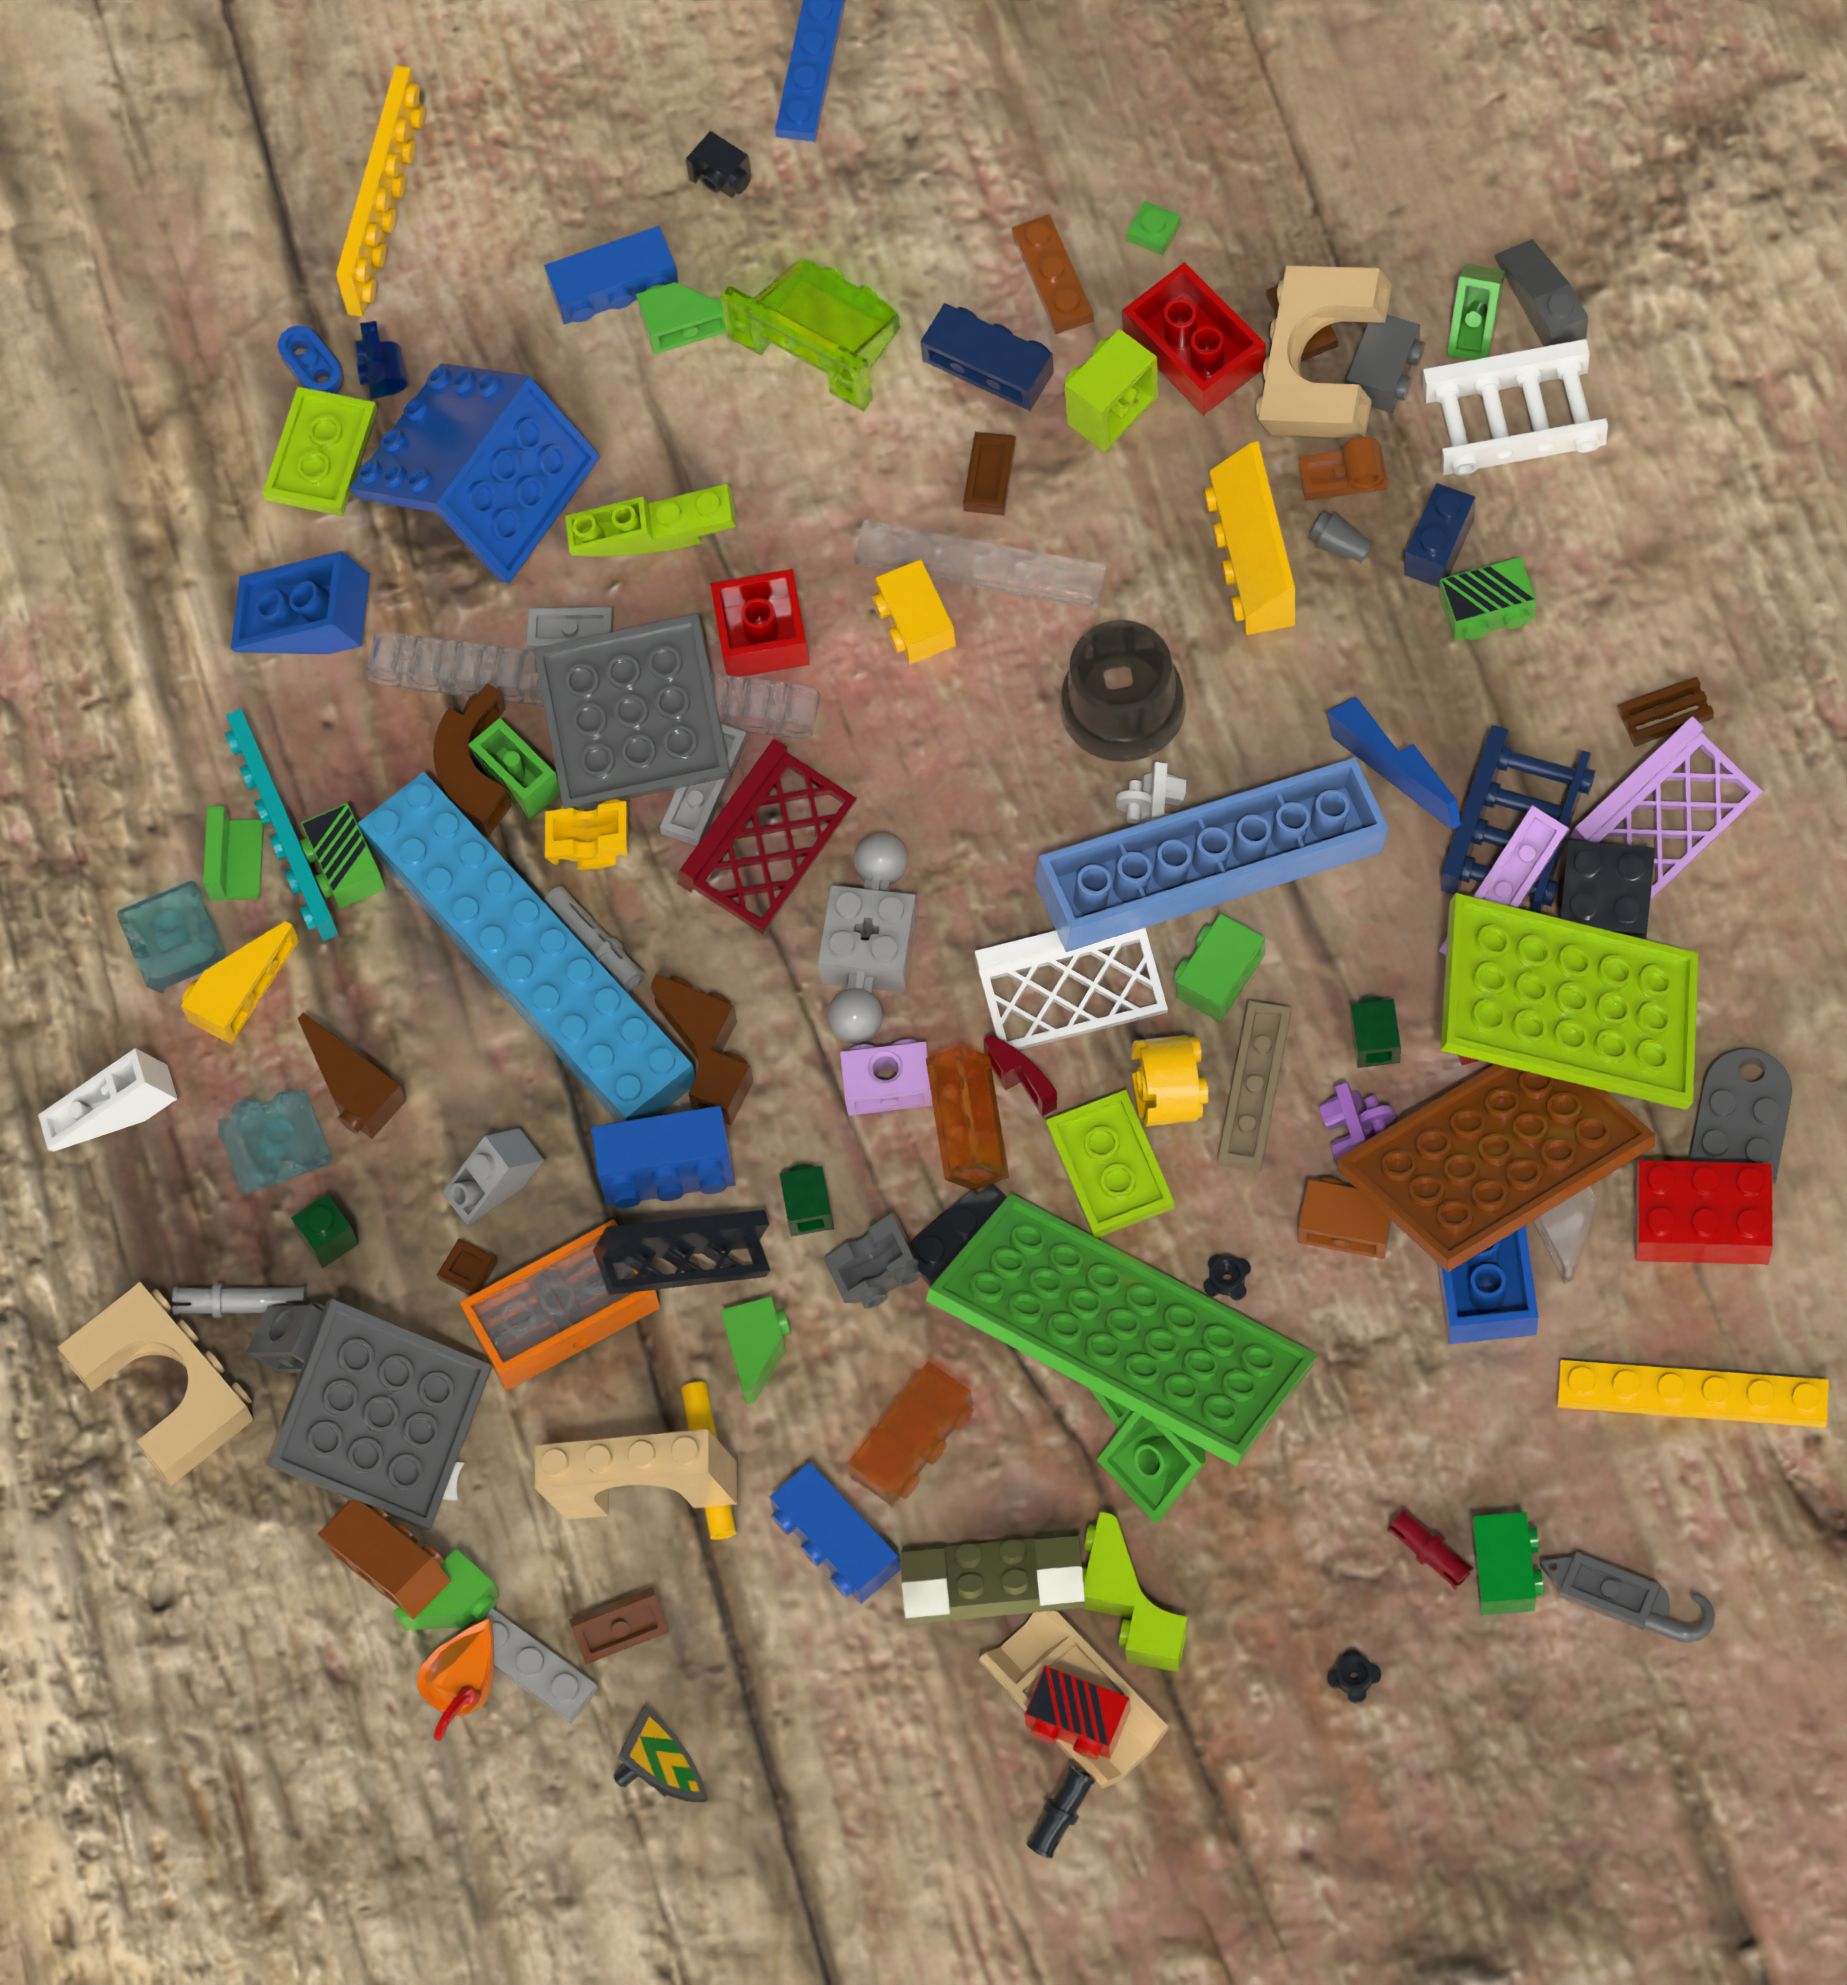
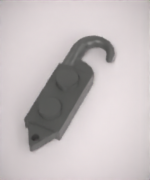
M1576 1552L1574 1557L1541 1561L1540 1567L1560 1590L1559 1597L1642 1630L1645 1628L1670 1639L1685 1643L1700 1641L1710 1633L1714 1626L1715 1612L1713 1605L1706 1597L1699 1593H1693L1691 1598L1700 1605L1703 1612L1702 1620L1695 1626H1687L1668 1618L1670 1598L1667 1591L1660 1584L1579 1552ZM1555 1566L1557 1569L1555 1571H1551L1549 1567Z

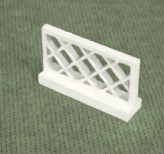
M1146 927L1069 952H1065L1057 931L975 951V963L982 982L995 1035L1017 1050L1168 1013ZM1140 943L1143 959L1136 971L1114 960L1121 947ZM1113 949L1109 956L1102 953L1103 951ZM1092 955L1104 962L1094 982L1073 971L1080 957ZM1071 960L1070 963H1069V965H1068L1067 967H1066L1065 965L1059 963V962ZM1050 965L1063 973L1052 992L1031 981L1038 968ZM1110 966L1131 977L1120 997L1099 985ZM1145 966L1149 979L1141 975ZM1030 970L1026 977L1018 974ZM1009 976L1021 983L1010 1003L994 994L991 984L992 979ZM1068 977L1089 988L1079 1007L1057 996ZM1138 981L1152 989L1156 1004L1139 1008L1125 999L1135 982ZM1027 987L1048 998L1037 1018L1016 1007ZM1095 991L1116 1003L1110 1014L1106 1017L1096 1018L1084 1011ZM1053 1002L1074 1013L1066 1027L1055 1029L1042 1021ZM997 1004L1006 1009L1002 1017H1000ZM1121 1006L1129 1010L1117 1014ZM1011 1013L1032 1023L1025 1037L1011 1041L1006 1040L1003 1026ZM1079 1017L1086 1020V1022L1075 1024ZM1038 1027H1039L1040 1029L1046 1031V1032H1043V1033H1039V1034H1035V1035H1034V1033H1035V1031L1037 1030Z

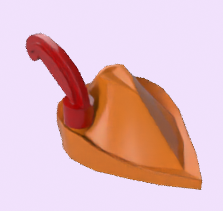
M489 1618L469 1627L439 1646L420 1667L416 1678L417 1690L435 1709L444 1712L434 1733V1739L438 1742L443 1739L448 1725L456 1715L465 1716L480 1709L488 1700L494 1675V1639L491 1619Z

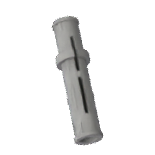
M563 886L554 888L546 895L544 903L626 992L633 990L643 980L642 976L645 973L622 950L623 945L617 938H611Z
M213 1283L212 1288L174 1287L172 1302H176V1305H173L174 1315L212 1314L213 1318H222L224 1314L265 1313L268 1306H286L287 1303L304 1306L307 1305V1299H304V1296L307 1295L306 1287L224 1288L223 1283Z

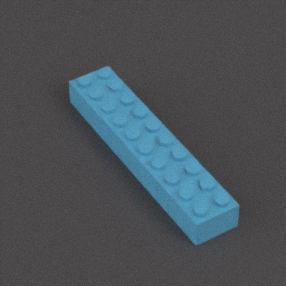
M422 772L358 822L359 829L368 848L617 1122L658 1116L691 1089L696 1078L693 1064L425 772Z

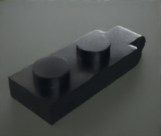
M995 1184L989 1185L981 1193L976 1189L969 1191L910 1242L919 1261L918 1266L922 1273L921 1277L930 1287L1007 1198Z

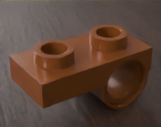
M1359 437L1346 442L1342 447V451L1299 457V470L1305 501L1387 490L1388 481L1382 448L1379 445V441L1375 438Z

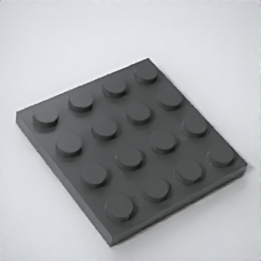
M698 613L533 649L563 809L575 808L580 810L598 806V804L609 800L618 799L622 801L731 777Z
M334 1299L327 1300L265 1465L347 1499L362 1502L368 1507L382 1508L389 1516L421 1529L431 1530L492 1365Z

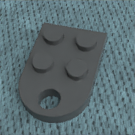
M1740 1049L1723 1055L1711 1066L1705 1079L1690 1161L1772 1163V1183L1776 1184L1792 1098L1790 1076L1776 1058L1759 1050ZM1746 1064H1754L1762 1069L1764 1076L1758 1081L1751 1082L1743 1079L1739 1070Z

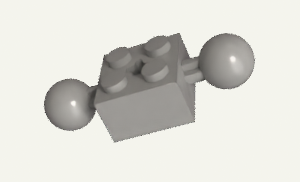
M878 832L870 834L862 839L856 847L854 867L859 877L864 881L863 889L835 885L830 887L818 968L822 984L847 986V990L838 994L831 1002L828 1010V1023L832 1032L839 1039L852 1044L870 1040L878 1033L882 1025L883 1012L879 1001L872 995L873 989L906 993L918 921V908L915 894L889 892V886L901 879L908 865V854L904 844L897 837L889 833Z

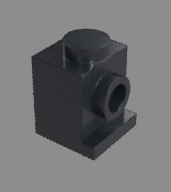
M712 131L707 133L685 159L690 181L696 184L700 179L711 191H721L730 198H733L736 193L741 194L751 181L752 174L748 154Z

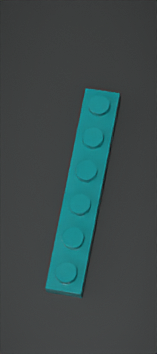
M242 709L226 714L231 730L224 732L233 755L243 754L246 764L239 767L248 790L257 787L262 799L255 801L254 804L263 825L272 822L277 834L270 836L269 839L278 859L287 857L292 869L284 873L294 895L302 892L307 904L299 908L309 931L317 928L323 941L333 938L339 934Z

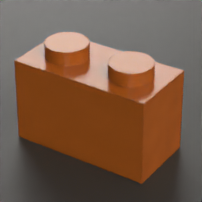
M1321 1178L1319 1181L1308 1179L1298 1227V1243L1385 1259L1392 1220L1357 1188L1347 1187L1341 1181L1332 1178Z

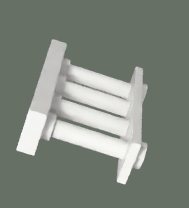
M1583 339L1423 369L1422 390L1425 402H1439L1442 404L1452 447L1442 449L1441 468L1443 475L1453 473L1456 475H1467L1480 468L1571 451L1591 452L1600 446L1606 445L1607 419L1590 420L1580 380V375L1588 373L1590 352L1587 340ZM1560 379L1564 381L1574 424L1550 428L1539 383ZM1519 386L1523 388L1533 432L1509 436L1498 391ZM1478 394L1483 398L1492 439L1468 444L1458 398Z

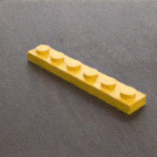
M1560 1360L1557 1408L1826 1428L1829 1380Z

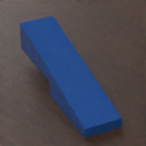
M1357 697L1327 712L1334 740L1448 828L1453 830L1461 826L1457 799L1414 744L1398 751Z

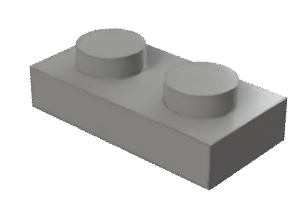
M612 607L529 608L527 648L529 653H534V648L613 632Z

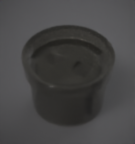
M1114 620L1093 627L1075 645L1070 658L1069 670L1062 687L1060 712L1066 731L1083 750L1101 759L1129 762L1149 757L1159 752L1173 740L1184 721L1186 695L1181 677L1172 663L1170 651L1161 636L1144 624L1130 620ZM1121 667H1128L1131 670L1133 679L1131 686L1113 690L1106 687L1105 671Z

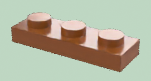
M1048 214L1012 227V236L1055 334L1057 335L1093 322V311L1051 215Z

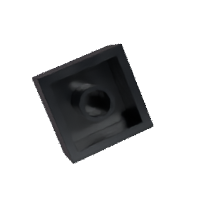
M1568 840L1561 919L1647 939L1655 848Z

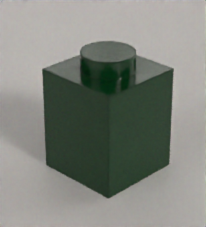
M1367 997L1361 999L1358 1003L1351 1004L1350 1022L1357 1068L1400 1063L1401 1044L1394 999L1384 1000L1381 997Z
M800 1164L791 1167L788 1172L779 1173L791 1237L834 1229L823 1167Z
M325 1194L291 1217L299 1237L322 1269L358 1245L351 1225L328 1194Z

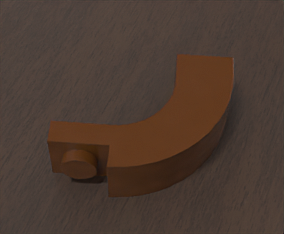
M486 683L479 694L474 693L468 699L463 715L450 707L447 709L439 723L433 751L434 765L442 792L486 838H489L512 807L507 788L485 776L476 768L468 746L470 742L498 720L505 711L501 691Z

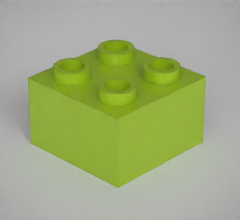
M1118 329L1109 339L1107 337L1103 338L1094 348L1092 357L1082 367L1076 366L1065 379L1067 424L1105 452L1159 397L1157 356L1121 329Z

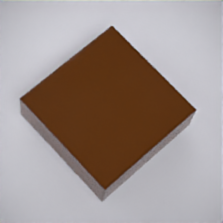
M458 1238L438 1271L437 1277L440 1281L472 1296L482 1290L498 1261L495 1256Z

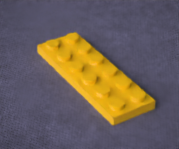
M395 65L337 268L336 277L348 315L364 317L367 303H373L377 289V282L374 279L377 267L382 268L385 263L387 248L384 242L387 233H392L395 228L396 210L394 207L397 198H402L405 192L406 176L404 171L406 164H412L414 160L416 143L413 139L416 129L421 130L424 124L425 106L420 105V86L414 82L411 67Z

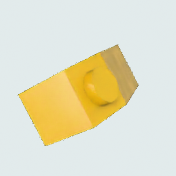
M284 921L206 969L197 982H191L183 994L181 1005L188 1022L232 1044L298 944L299 940L293 924Z

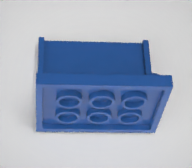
M440 363L428 375L427 382L418 395L405 406L404 414L392 430L383 436L380 446L370 460L360 467L357 477L350 485L349 490L361 500L436 512L498 581L510 583L601 456L530 376Z

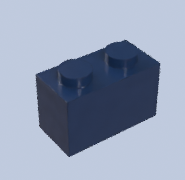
M1436 483L1405 552V576L1440 588V579L1450 576L1474 522L1475 496Z

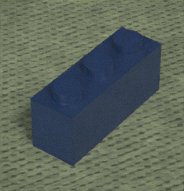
M944 303L920 341L923 362L1028 411H1031L1054 373L1053 354L1042 343L1035 340L1028 342L1013 335L1007 327L996 323L991 325L978 319L972 311L964 307L955 308Z

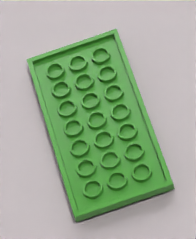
M1012 1193L1009 1194L929 1288L926 1298L927 1302L1236 1467L1311 1370L1317 1356L1316 1353Z

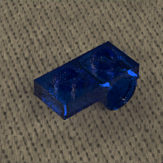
M376 321L360 323L361 339L354 340L357 357L356 367L360 385L368 384L370 399L402 392L407 388L408 380L401 346L391 341L380 342Z

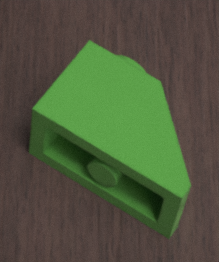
M1469 264L1464 265L1458 281L1447 356L1470 360L1489 357L1500 308L1505 270Z
M676 282L667 285H654L646 289L645 292L636 294L640 315L654 355L732 331L729 312L725 303Z
M771 1296L720 1310L746 1405L757 1400L786 1351L783 1336L791 1334L784 1308L775 1311Z
M455 1548L440 1566L451 1582L414 1620L398 1607L393 1612L399 1625L405 1630L466 1628L476 1619L478 1621L483 1620L489 1611L495 1608L497 1604L496 1599L499 1597L497 1588L488 1576Z

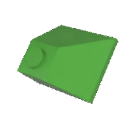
M1133 1412L1098 1457L1097 1461L1156 1524L1162 1520L1205 1465L1206 1456L1205 1449Z

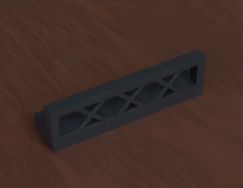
M765 1210L610 1226L606 1227L593 1252L609 1295L763 1278L768 1275L770 1268L760 1244V1239L770 1224ZM748 1249L753 1265L743 1266L730 1258L728 1254L731 1250ZM693 1254H703L716 1262L717 1265L714 1269L703 1270L689 1261V1258ZM663 1258L678 1267L674 1274H663L649 1264L652 1259ZM623 1262L639 1273L635 1278L618 1280L613 1263Z

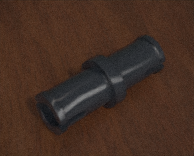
M1070 1765L1068 1773L1054 1798L1047 1799L1043 1808L1046 1812L1031 1839L1026 1843L1032 1851L1045 1858L1052 1859L1069 1825L1076 1824L1079 1818L1076 1812L1092 1784L1095 1783L1096 1778L1082 1768Z

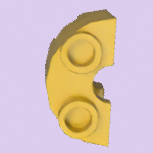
M618 799L609 800L598 804V808L592 811H585V809L576 810L575 808L563 809V806L559 810L545 811V858L551 863L557 865L560 859L576 861L577 869L579 870L602 869L616 865V856L620 854L628 855V806L626 801Z

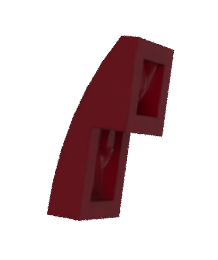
M990 1035L984 1038V1057L1005 1091L1021 1083L1042 1117L1057 1109V1091L1048 1078L1029 1058L997 1037Z

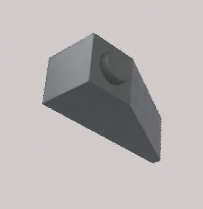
M1533 239L1495 254V260L1500 269L1505 270V278L1544 347L1586 339L1588 315L1571 284Z

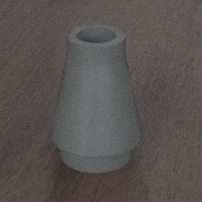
M1323 510L1308 537L1309 540L1316 543L1315 548L1354 559L1359 563L1363 562L1373 544L1372 540L1366 538L1336 511L1331 514Z

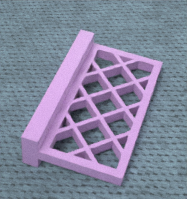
M1693 716L1579 823L1568 839L1601 843L1606 837H1625V845L1632 846V837L1655 838L1654 867H1656V883L1652 886L1651 900L1763 793L1755 783L1702 733L1704 727ZM1699 748L1713 760V774L1690 773V757ZM1683 764V773H1674ZM1720 768H1721L1726 774H1720ZM1664 781H1683L1684 802L1661 801L1660 785ZM1690 781L1713 782L1714 803L1691 802ZM1720 782L1736 783L1748 795L1740 803H1721ZM1654 792V801H1645ZM1635 809H1654L1655 830L1632 829L1631 813ZM1661 809L1684 810L1685 831L1662 830ZM1691 810L1714 811V828L1710 831H1692ZM1721 811H1730L1721 820ZM1624 821L1625 829H1615ZM1662 838L1685 839V855L1681 859H1662ZM1692 839H1701L1692 848ZM1663 867H1672L1663 876Z

